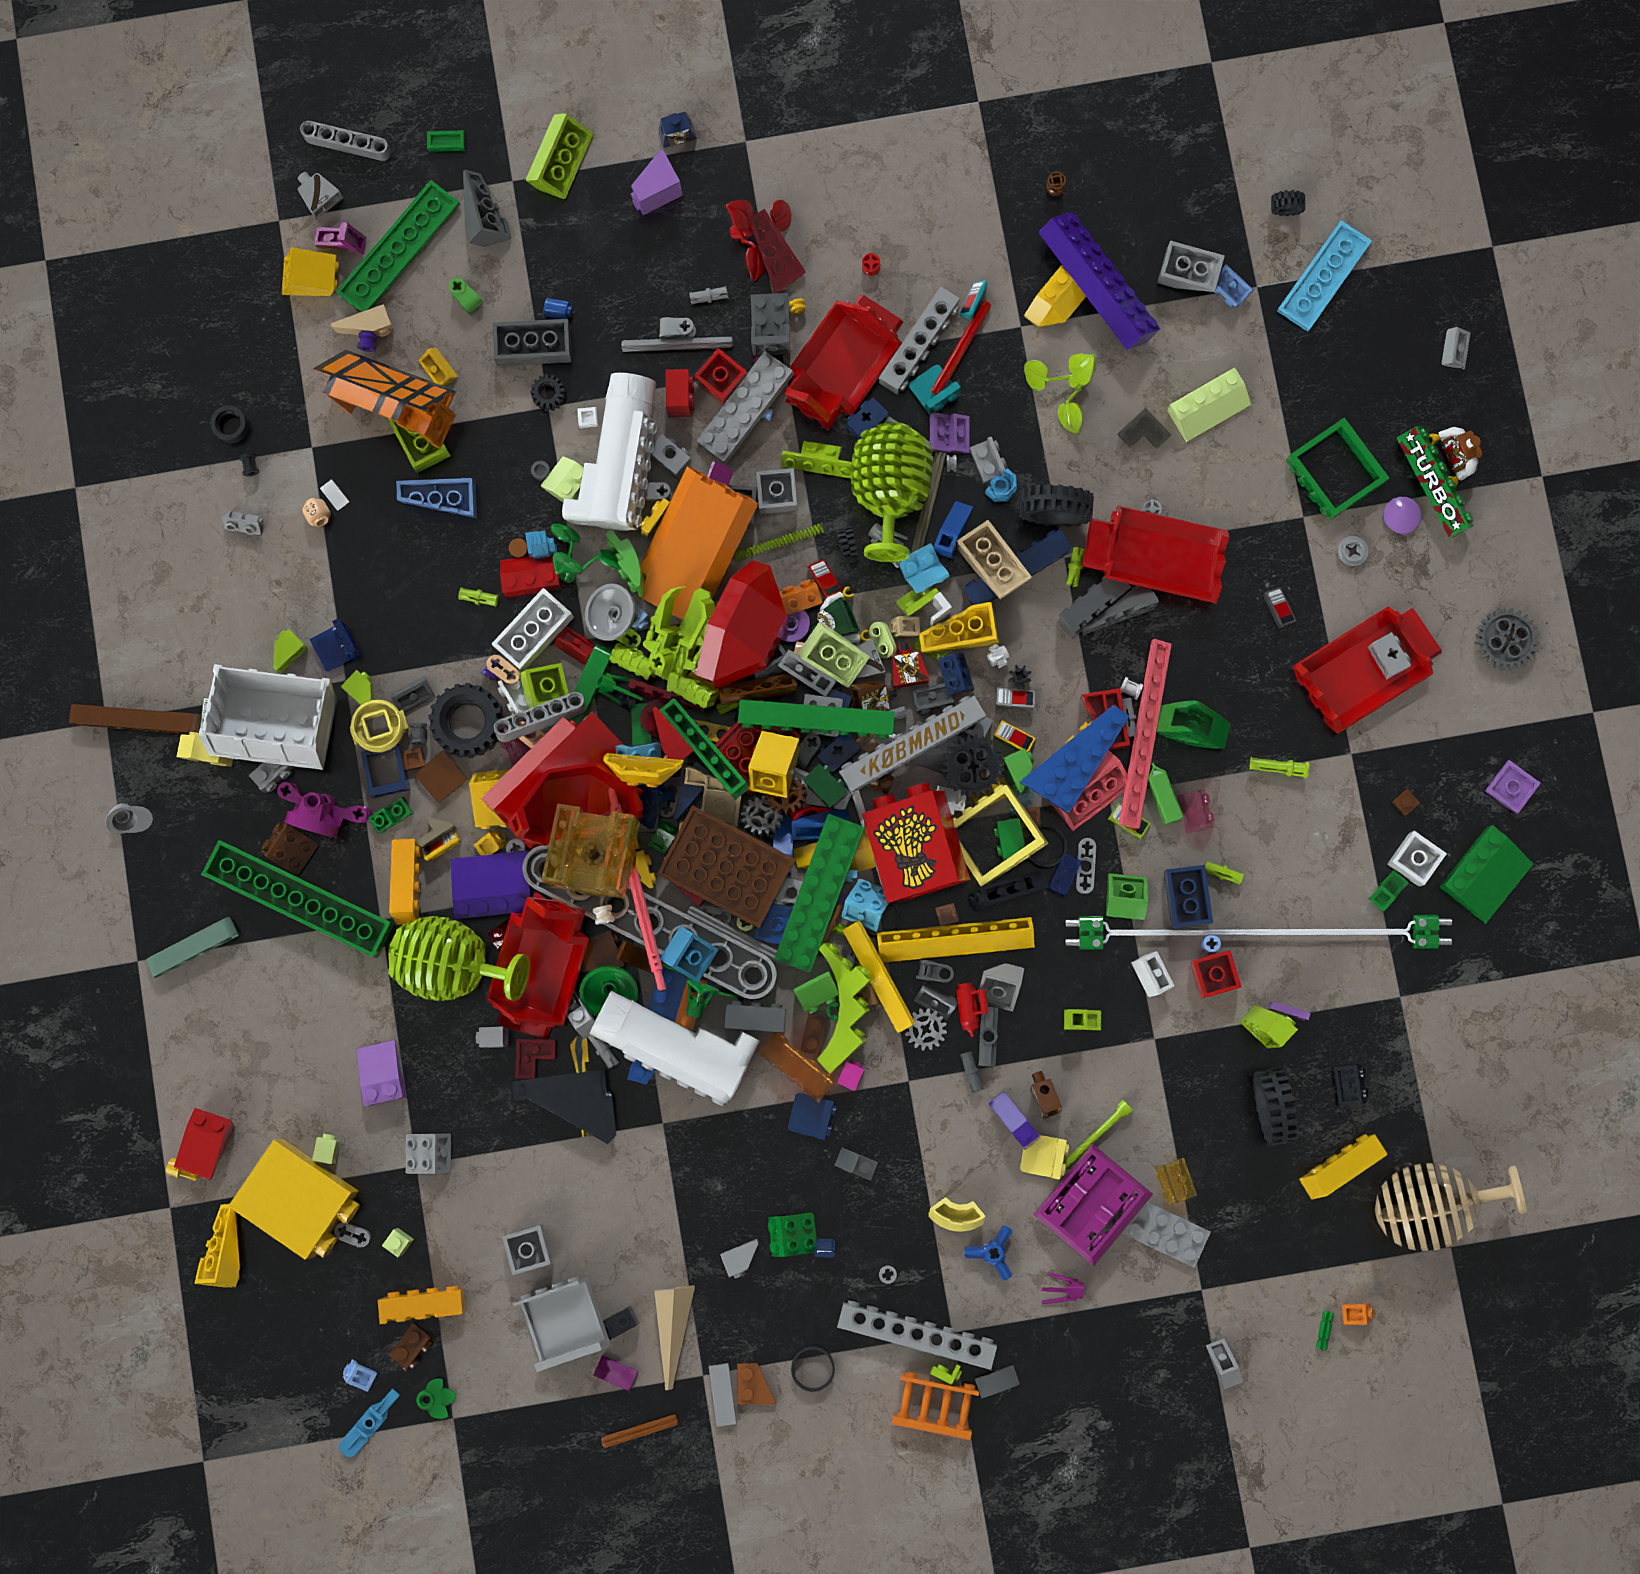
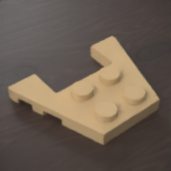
M686 765L684 784L704 786L701 810L737 828L741 796L734 800L716 777ZM680 820V822H679V830H680V828H681V826H682L684 820Z

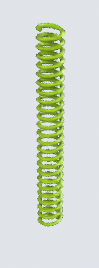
M821 522V526L817 524V527L816 525L810 526V529L808 527L806 530L803 528V532L799 530V532H792V535L790 533L788 536L785 534V538L781 536V538L778 537V540L774 538V541L772 539L771 541L767 540V544L764 542L763 544L760 543V546L758 544L756 547L753 545V549L749 547V549H742V552L740 550L738 553L735 551L736 562L738 559L741 561V556L745 560V556L747 559L749 556L752 558V553L756 556V553L759 555V551L761 554H763V550L766 553V548L768 551H770V547L773 550V545L775 549H777V545L780 548V542L784 547V542L786 545H788V542L791 544V539L795 543V539L797 542L799 539L802 541V536L804 539H806V536L809 538V533L811 537H813V533L815 536L817 535L816 531L820 535V530L824 533L823 523Z

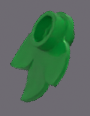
M433 1379L428 1383L426 1390L418 1394L416 1401L421 1409L428 1410L431 1417L444 1419L448 1417L446 1406L455 1400L456 1394L451 1389L443 1388V1379ZM425 1396L430 1397L429 1403L424 1402Z

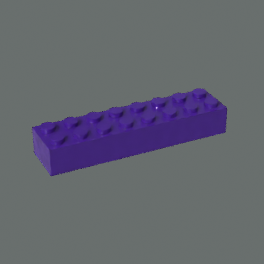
M1073 212L1051 218L1038 232L1126 350L1147 343L1160 330L1157 321L1150 316L1145 305L1138 300L1134 291L1124 281L1123 276L1117 272L1111 260L1104 255L1101 247L1095 243L1090 236V232L1083 227L1079 218Z

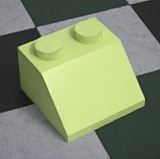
M563 456L541 484V487L563 503L564 499L577 500L579 498L584 467Z

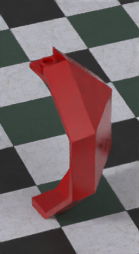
M752 560L732 576L707 624L695 675L702 677L708 682L713 681L715 689L766 669L789 624L770 565Z
M597 762L547 769L511 818L512 827L516 838L542 846L594 838L603 830L615 828L610 810L609 788H613L616 792L618 802L622 806L626 824L643 817V802L639 797L644 791L637 786L627 785V782H622L614 772Z

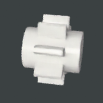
M998 644L989 647L990 652L986 656L992 667L997 665L998 668L1007 665L1006 660L1010 656L1004 645L999 647Z

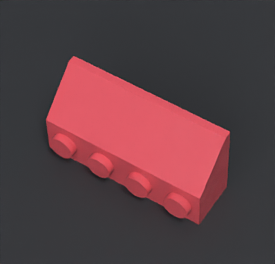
M1108 750L1070 813H1066L1054 804L1052 805L1068 827L1074 831L1125 792L1128 774L1121 761Z

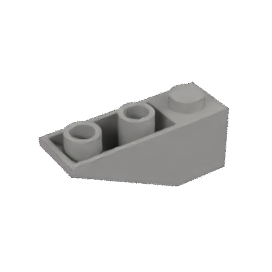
M574 989L567 1017L575 1030L585 1039L590 1035L589 1033L595 1023V1019L581 1002L580 996Z

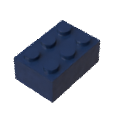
M1205 865L1165 870L1163 873L1171 929L1212 924L1213 917Z

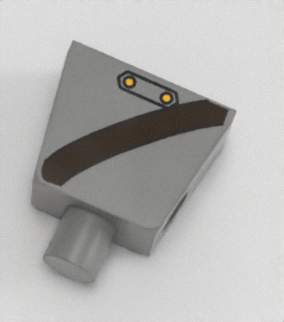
M307 172L299 175L298 180L302 185L298 187V191L316 220L343 199L340 191L319 173L314 174L312 177Z
M869 639L858 646L870 658L855 678V681L885 675L886 671L873 639Z

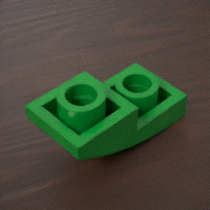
M401 797L388 807L380 809L368 819L377 834H381L412 815L413 811L406 799Z

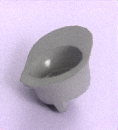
M120 803L108 811L105 824L106 828L112 833H137L148 829L152 824L153 817L152 813L144 807Z

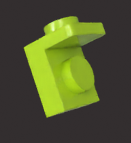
M957 1363L951 1374L948 1373L949 1369L938 1364V1366H932L930 1374L952 1385L953 1381H958L962 1371L959 1370L960 1365Z

